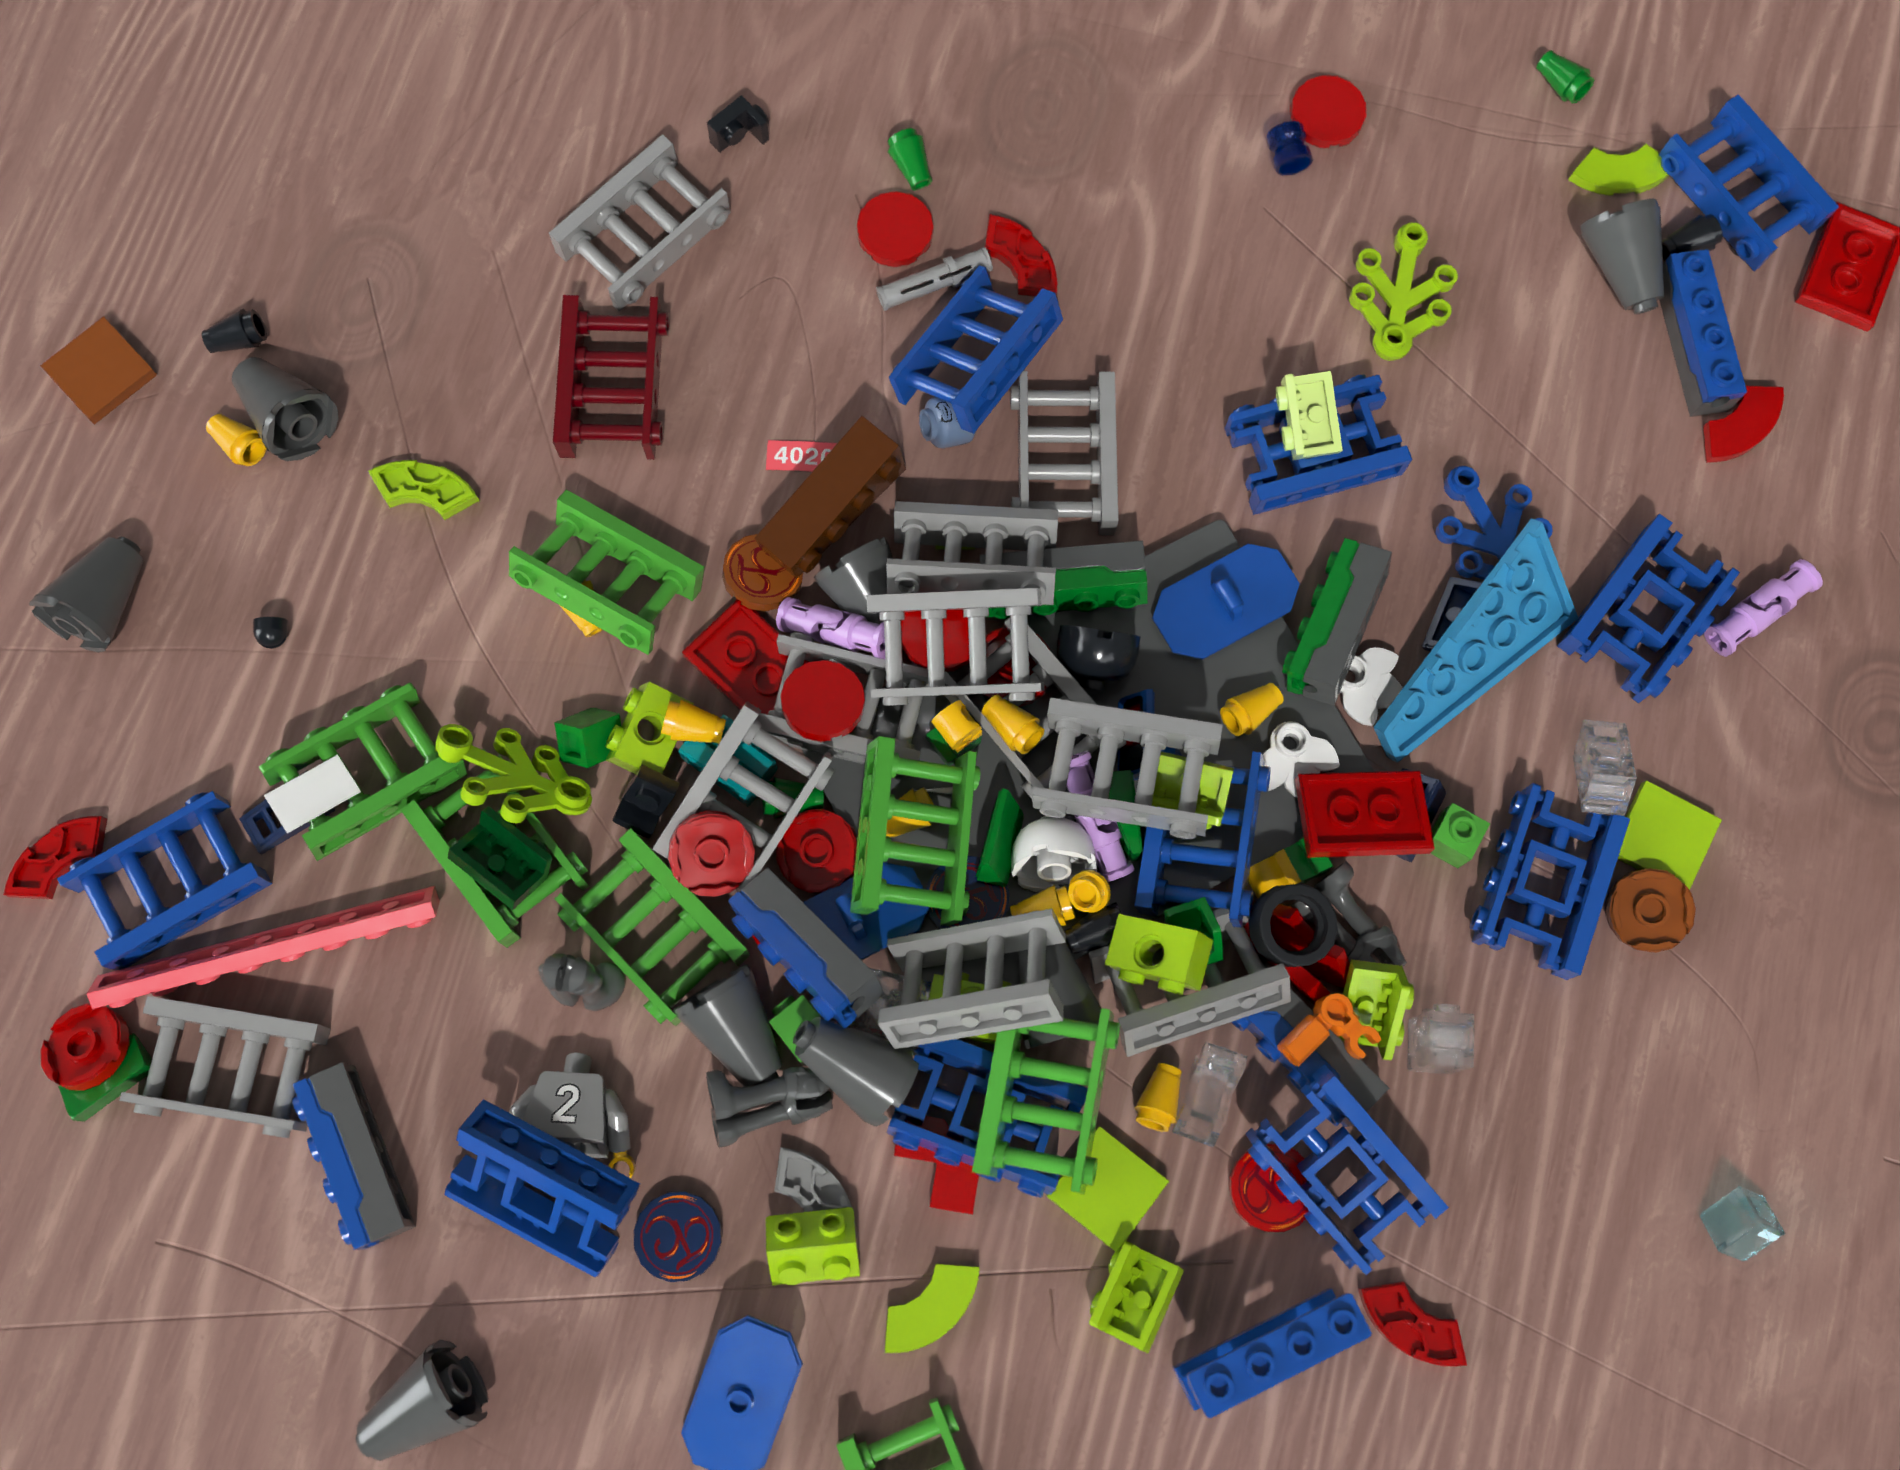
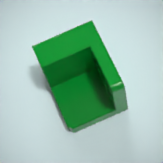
M589 708L554 722L560 761L585 768L606 761L610 749L606 748L605 745L614 726L618 725L621 727L620 713Z
M1205 897L1165 910V924L1197 930L1213 940L1207 965L1223 960L1221 928Z

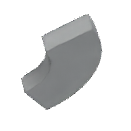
M780 1148L774 1192L791 1197L805 1212L852 1207L841 1183L823 1164L799 1151Z

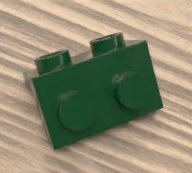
M490 806L481 811L479 824L455 843L448 852L449 860L511 910H514L548 878L552 862V856L541 842L530 839L516 827L515 823L504 820L501 814Z

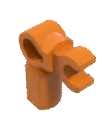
M1335 993L1319 998L1314 1004V1016L1307 1015L1277 1045V1048L1291 1064L1299 1067L1330 1036L1329 1029L1337 1037L1342 1036L1344 1038V1046L1347 1053L1355 1059H1363L1366 1056L1364 1051L1358 1046V1038L1361 1035L1365 1036L1372 1044L1379 1043L1382 1039L1374 1028L1360 1024L1358 1021L1360 1017L1353 1011L1349 998L1343 994Z

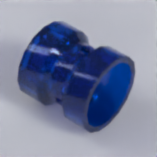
M1284 122L1275 126L1267 133L1268 146L1271 151L1275 152L1273 163L1277 174L1282 176L1294 175L1307 169L1312 164L1313 157L1309 146L1304 144L1306 134L1301 122Z

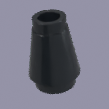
M1699 214L1662 240V256L1666 261L1670 254L1709 249V251L1714 250L1716 244L1722 242L1723 239L1722 229L1718 220L1712 214L1706 216Z
M241 309L209 329L202 331V339L207 350L210 353L259 347L260 342L267 339V331L261 316L255 310L246 311Z
M1116 902L1105 906L1098 912L1089 913L1072 925L1071 928L1064 931L1074 954L1110 945L1118 914H1122Z

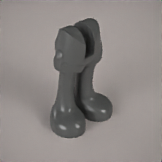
M1347 861L1343 862L1314 885L1313 888L1318 889L1329 899L1330 903L1344 916L1359 936L1355 939L1337 921L1338 931L1334 944L1345 949L1349 962H1351V959L1376 962L1371 956L1373 952L1381 963L1400 966L1407 964L1404 955L1397 945V937L1386 925L1379 927L1352 897L1348 886L1354 876V870ZM1296 900L1289 906L1297 908L1303 919L1314 923V917L1306 904Z
M553 954L538 967L543 984L548 988L551 995L564 1006L573 1007L578 1002L580 996H582L585 1009L595 1012L605 1009L617 1002L624 992L626 985L622 970L610 962H604L595 966L579 956L576 958L572 955Z
M791 1067L783 1070L782 1077L750 1087L732 1086L725 1074L719 1070L706 1072L708 1092L712 1105V1123L719 1148L734 1144L740 1136L756 1129L785 1120H790L792 1125L800 1124L809 1119L817 1118L821 1114L833 1109L832 1094L829 1091V1087L809 1068ZM779 1101L761 1109L741 1112L755 1106Z

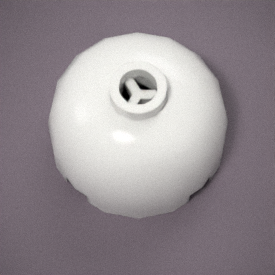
M1045 815L1031 822L1020 830L1012 846V876L1016 875L1018 877V884L1021 887L1034 892H1041L1054 884L1056 888L1060 887L1058 884H1069L1071 879L1083 870L1097 872L1096 854L1092 838L1080 824L1064 817L1055 818Z

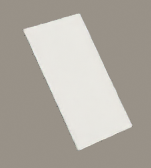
M337 754L265 794L264 797L285 831L289 833L359 794L361 791Z

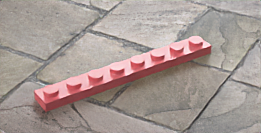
M435 886L105 973L96 977L87 992V997L92 1009L109 1005L110 1008H118L131 1003L136 997L152 993L153 996L157 997L169 994L184 984L195 982L196 985H204L215 981L222 974L229 972L249 973L270 961L278 959L281 962L293 961L311 950L323 948L325 951L334 950L344 946L349 940L365 937L366 939L379 938L387 934L390 929L405 925L408 928L420 927L436 917L440 900Z

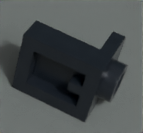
M741 95L707 122L710 143L721 153L728 146L737 145L745 137L746 132L749 131L763 145L769 140L767 126L769 120L765 112L757 104L752 106Z
M642 764L624 790L613 816V822L628 830L631 828L636 834L645 838H650L655 831L660 816L675 797L680 783Z

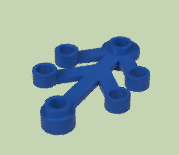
M1458 466L1446 477L1444 490L1451 499L1466 503L1483 534L1463 528L1459 519L1449 516L1442 519L1436 527V536L1442 543H1457L1497 556L1498 560H1500L1514 542L1522 512L1532 500V492L1523 484H1516L1510 488L1504 498L1506 509L1501 526H1499L1478 491L1480 479L1476 471L1468 466ZM1458 476L1466 477L1470 481V485L1460 483ZM1513 493L1521 494L1524 502L1519 503L1515 501ZM1536 518L1535 520L1543 522L1548 538H1550L1553 532L1550 522L1544 518ZM1449 525L1453 527L1455 535L1446 534L1443 526ZM1475 551L1462 553L1455 563V569L1460 576L1464 578L1476 577L1483 580L1486 579L1495 567L1483 563L1482 557ZM1463 560H1471L1475 564V569H1467L1463 564Z

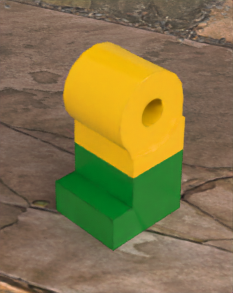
M957 700L932 719L931 722L935 728L926 734L927 741L946 765H951L955 762V759L981 744L982 727L971 717L963 702Z
M1303 838L1297 843L1276 852L1275 855L1251 866L1248 882L1258 899L1262 893L1275 886L1303 884L1325 874L1333 865L1329 857L1307 858Z

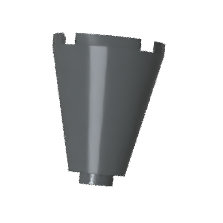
M1654 198L1622 205L1623 210L1612 214L1608 210L1587 220L1580 226L1581 236L1624 310L1633 309L1635 315L1656 309L1658 307L1657 301L1664 297L1661 209L1657 199Z
M259 357L248 358L239 363L232 374V383L263 444L272 454L285 461L301 460L321 449L317 443L325 435L329 439L331 438L339 418L337 406L326 393Z
M119 536L117 539L112 537L106 538L33 597L29 603V606H35L32 613L40 622L60 637L68 640L73 635L84 640L80 647L98 653L106 651L111 644L143 564V558L139 554L140 548L133 541Z
M883 537L880 540L875 539L839 558L840 561L835 565L837 568L831 570L828 565L814 576L817 584L842 611L866 617L867 621L872 623H883L884 621H879V613L867 612V595L887 594V558L893 559L889 543Z
M1060 943L1046 946L1045 980L1050 979L1064 1006L1063 1018L1099 1024L1102 1007L1067 944ZM1028 949L1018 951L1020 984L1027 983ZM1031 1030L1029 1034H1023L1026 1049L1067 1038L1066 1036Z
M748 964L730 972V978H723L720 981L718 979L680 1003V1006L673 1009L677 1018L744 1087L759 1085L779 1078L776 1071L782 1066V1062L753 972Z
M815 1017L811 1021L805 1020L798 1027L793 1037V1043L796 1045L795 1055L864 1122L874 1127L885 1123L889 1119L883 1113L890 1105L897 1108L900 1107L908 1095L918 1072L919 1063L912 1058L913 1055L919 1054L918 1050L913 1047L894 1049L885 1037L850 1026L844 1029L839 1023L831 1020L826 1021L821 1017Z
M439 1340L428 1346L358 1422L356 1443L359 1450L365 1456L382 1461L474 1427L487 1417L488 1412H482V1405L488 1402V1393L483 1379L468 1356L459 1360L451 1352L457 1347L455 1344Z

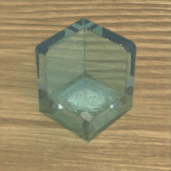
M1738 1186L1700 1214V1219L1717 1250L1740 1261L1748 1260L1786 1234L1765 1197L1741 1186Z

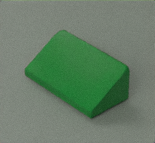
M1002 788L998 792L975 875L978 881L1000 887H1006L1011 872L1012 846L1022 828L1024 820L1022 809L1007 789Z
M135 1033L129 1035V1046L125 1059L116 1072L103 1083L84 1091L68 1090L61 1085L59 1086L66 1110L73 1121L85 1122L118 1098L121 1092H126L148 1076L152 1058Z

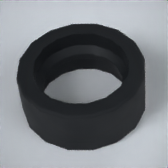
M1304 884L1275 886L1262 893L1253 905L1248 921L1250 938L1257 952L1269 962L1277 965L1283 963L1285 967L1309 966L1323 959L1333 947L1338 931L1336 912L1329 899L1318 889ZM1286 900L1303 902L1309 907L1314 917L1315 932L1313 939L1307 947L1300 951H1289L1281 948L1271 934L1270 920L1273 910L1278 904Z

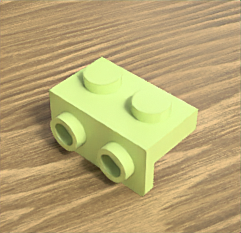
M1331 371L1295 377L1293 374L1284 375L1281 380L1282 386L1276 387L1278 410H1285L1287 426L1281 429L1284 450H1291L1292 460L1341 453L1343 449Z

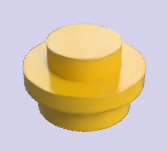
M1080 871L1069 883V900L1079 911L1098 912L1110 900V886L1107 880L1096 871Z

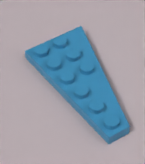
M1530 519L1373 727L1387 758L1398 763L1578 619L1543 522Z

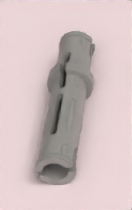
M982 247L977 251L955 259L952 256L943 259L942 264L911 274L881 287L878 286L876 287V292L883 310L886 311L891 307L950 285L953 288L962 285L961 281L969 279L979 265L986 267V270L989 272L993 271V265L986 247Z

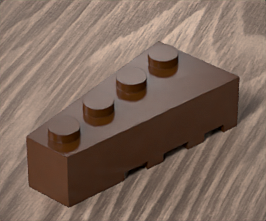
M861 416L754 539L759 547L795 578H798L803 572L809 573L819 563L822 553L832 543L838 541L847 528L906 470L899 445L865 417Z

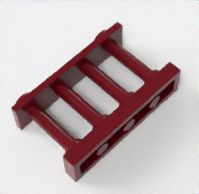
M563 295L553 444L560 458H576L577 444H582L583 440L642 441L646 458L648 460H655L656 445L662 446L663 443L662 421H657L662 336H668L669 334L668 312H662L658 297H650L649 316L590 315L589 310H584L579 295ZM590 331L648 332L647 352L588 351L587 347H583L584 334L589 335ZM588 367L646 368L645 388L585 387V384L581 383L582 371H587ZM586 403L644 404L643 425L583 424L582 420H578L579 407H585Z

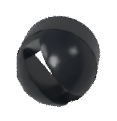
M281 617L255 618L253 620L255 639L265 648L273 649L281 646L288 634V620Z

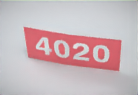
M768 440L766 470L813 472L837 443Z

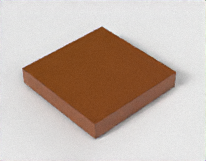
M104 316L40 365L94 425L157 376L156 372Z

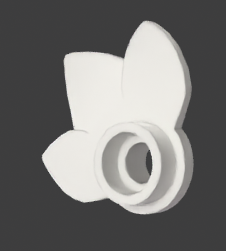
M1374 647L1369 648L1360 656L1355 655L1349 671L1355 674L1356 680L1354 682L1345 680L1340 693H1342L1344 710L1356 722L1366 726H1374L1377 720L1378 709H1387L1403 689L1396 678L1390 674L1399 658L1394 652Z
M1293 721L1281 723L1273 730L1270 736V748L1262 754L1264 766L1271 768L1268 791L1284 784L1288 792L1296 798L1295 778L1298 774L1326 772L1337 769L1340 766L1335 748L1327 740L1312 737L1303 725ZM1285 737L1293 738L1297 744L1296 749L1286 748L1283 744V739Z

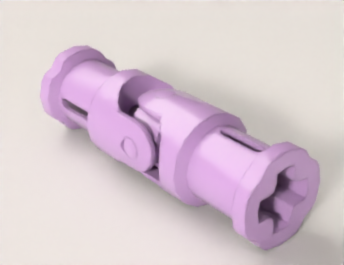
M1799 559L1791 564L1790 570L1779 579H1770L1756 592L1735 605L1730 610V615L1718 624L1713 623L1704 632L1706 641L1718 654L1725 657L1731 655L1736 651V646L1746 638L1756 637L1778 618L1792 610L1797 605V600L1806 593L1814 592L1822 587L1823 580L1820 573L1811 563Z
M790 597L785 598L778 607L776 624L782 632H799L812 637L816 642L826 643L853 652L864 650L871 652L876 658L885 659L884 622L881 624L867 621L866 617L859 614L840 611L821 604L809 606L802 604L799 599Z
M1089 751L1072 755L1067 780L1069 793L1088 796L1092 794L1095 775L1089 762L1092 758ZM1074 815L1077 823L1092 838L1097 866L1100 874L1107 882L1124 877L1135 870L1133 864L1127 861L1119 840L1122 835L1117 822Z

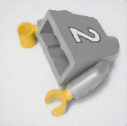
M583 1053L568 1054L566 1056L564 1072H542L537 1083L530 1086L510 1107V1114L592 1158L608 1159L609 1151L613 1152L614 1158L608 1166L614 1169L616 1162L624 1161L630 1168L629 1177L631 1178L636 1168L635 1161L631 1156L627 1155V1150L631 1148L628 1115L617 1093L612 1089L606 1088L604 1077L600 1074L590 1073L592 1059L588 1055Z

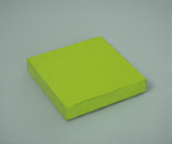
M1646 780L1640 784L1625 816L1630 818L1618 860L1637 870L1651 868L1668 871L1680 879L1690 890L1722 819Z
M1099 1126L1095 1131L1091 1157L1098 1159L1094 1185H1086L1085 1194L1070 1191L1073 1177L1062 1175L1058 1180L1055 1191L1051 1195L1047 1194L1046 1197L1115 1252L1120 1249L1169 1181Z

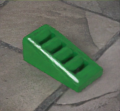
M1131 770L1113 771L1108 799L1134 803L1136 793L1133 772ZM1117 822L1122 835L1119 840L1128 861H1137L1143 851L1140 826Z

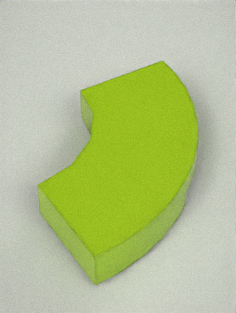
M1645 144L1636 152L1625 155L1607 154L1594 147L1568 180L1585 190L1613 196L1614 193H1643L1662 183L1669 175L1662 168V158L1659 152Z
M402 460L386 463L368 471L390 508L404 503H420L434 509L446 520L480 501L465 480L443 466L438 467L431 464L418 463L417 460Z
M935 1264L931 1282L920 1296L906 1304L888 1306L885 1353H902L920 1349L933 1343L950 1331L963 1316L973 1298L980 1267Z

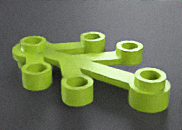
M1419 223L1403 225L1398 230L1394 239V248L1400 255L1395 286L1380 267L1382 258L1375 249L1367 248L1362 250L1355 264L1357 271L1369 279L1390 308L1387 320L1373 303L1375 291L1368 283L1356 284L1349 295L1351 306L1360 310L1375 331L1373 346L1377 355L1388 361L1405 357L1412 347L1413 338L1433 326L1444 325L1452 312V308L1447 301L1436 299L1429 304L1425 314L1404 324L1408 310L1439 292L1450 291L1458 279V273L1454 267L1441 265L1436 269L1432 278L1411 290L1416 258L1422 253L1428 241L1427 232ZM1407 234L1414 235L1418 240L1410 239ZM1363 259L1372 260L1374 262V265H1366L1363 262ZM1439 275H1446L1450 282H1443ZM1356 293H1364L1368 299L1360 300ZM1439 309L1443 312L1444 316H1436L1432 310ZM1387 336L1397 338L1399 343L1390 342Z
M447 724L439 730L435 748L442 760L449 763H457L464 759L500 775L499 777L484 779L479 777L467 778L463 783L460 797L465 803L479 806L485 803L487 795L532 789L541 794L527 797L511 794L505 797L500 810L504 820L510 823H521L525 820L527 813L557 809L566 815H581L589 810L592 803L589 785L578 777L567 775L559 761V752L554 747L548 745L538 746L535 749L531 762L520 743V734L513 729L502 728L496 733L493 747L499 754L508 756L511 761L509 762L473 746L472 733L461 725ZM536 770L547 773L550 780L538 775Z

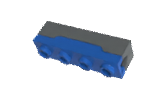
M1709 249L1670 254L1666 262L1663 263L1664 297L1659 301L1689 415L1693 417L1728 412L1747 393Z
M768 867L743 887L741 892H737L728 900L736 914L731 919L736 928L745 938L749 939L754 935L759 940L760 944L757 947L762 955L773 966L780 962L787 969L783 973L786 979L799 993L806 989L814 997L810 1002L826 1021L833 1017L845 1029L856 1017H859L884 995L876 974Z
M1291 989V1002L1231 1022L1241 1031L1247 1028L1259 1040L1255 1044L1258 1050L1271 1062L1275 1063L1278 1060L1290 1072L1287 1078L1300 1092H1302L1300 1088L1306 1083L1309 1086L1315 1081L1312 1074L1324 1064L1366 1112L1390 1089L1361 1059L1351 1057L1345 1049L1344 1042L1330 1029L1328 1030L1330 1036L1299 1067L1291 1064L1278 1050L1277 1045L1307 1015L1314 1016L1313 1011ZM1328 1094L1321 1098V1101L1332 1113L1326 1118L1335 1126H1338L1340 1123L1344 1127L1354 1125Z
M341 1062L309 1076V1078L294 1083L293 1087L297 1096L292 1099L293 1106L299 1119L307 1122L312 1136L307 1139L308 1147L315 1161H321L327 1176V1178L323 1179V1187L330 1202L337 1203L342 1217L338 1221V1227L347 1245L352 1244L354 1250L368 1249L416 1227L355 1065Z

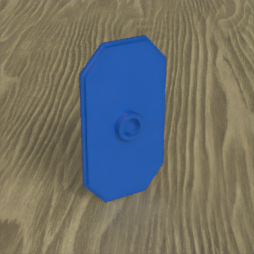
M1247 544L1163 589L1152 619L1173 653L1205 659L1290 613L1300 583L1279 550Z
M883 862L882 879H886L887 884L924 889L913 868ZM854 877L803 902L861 960L887 948L888 939L907 936L920 931L929 907L884 901L882 905H879V910L870 914L850 913Z
M750 1315L718 1330L681 1431L693 1464L708 1470H759L765 1466L803 1365L791 1332Z

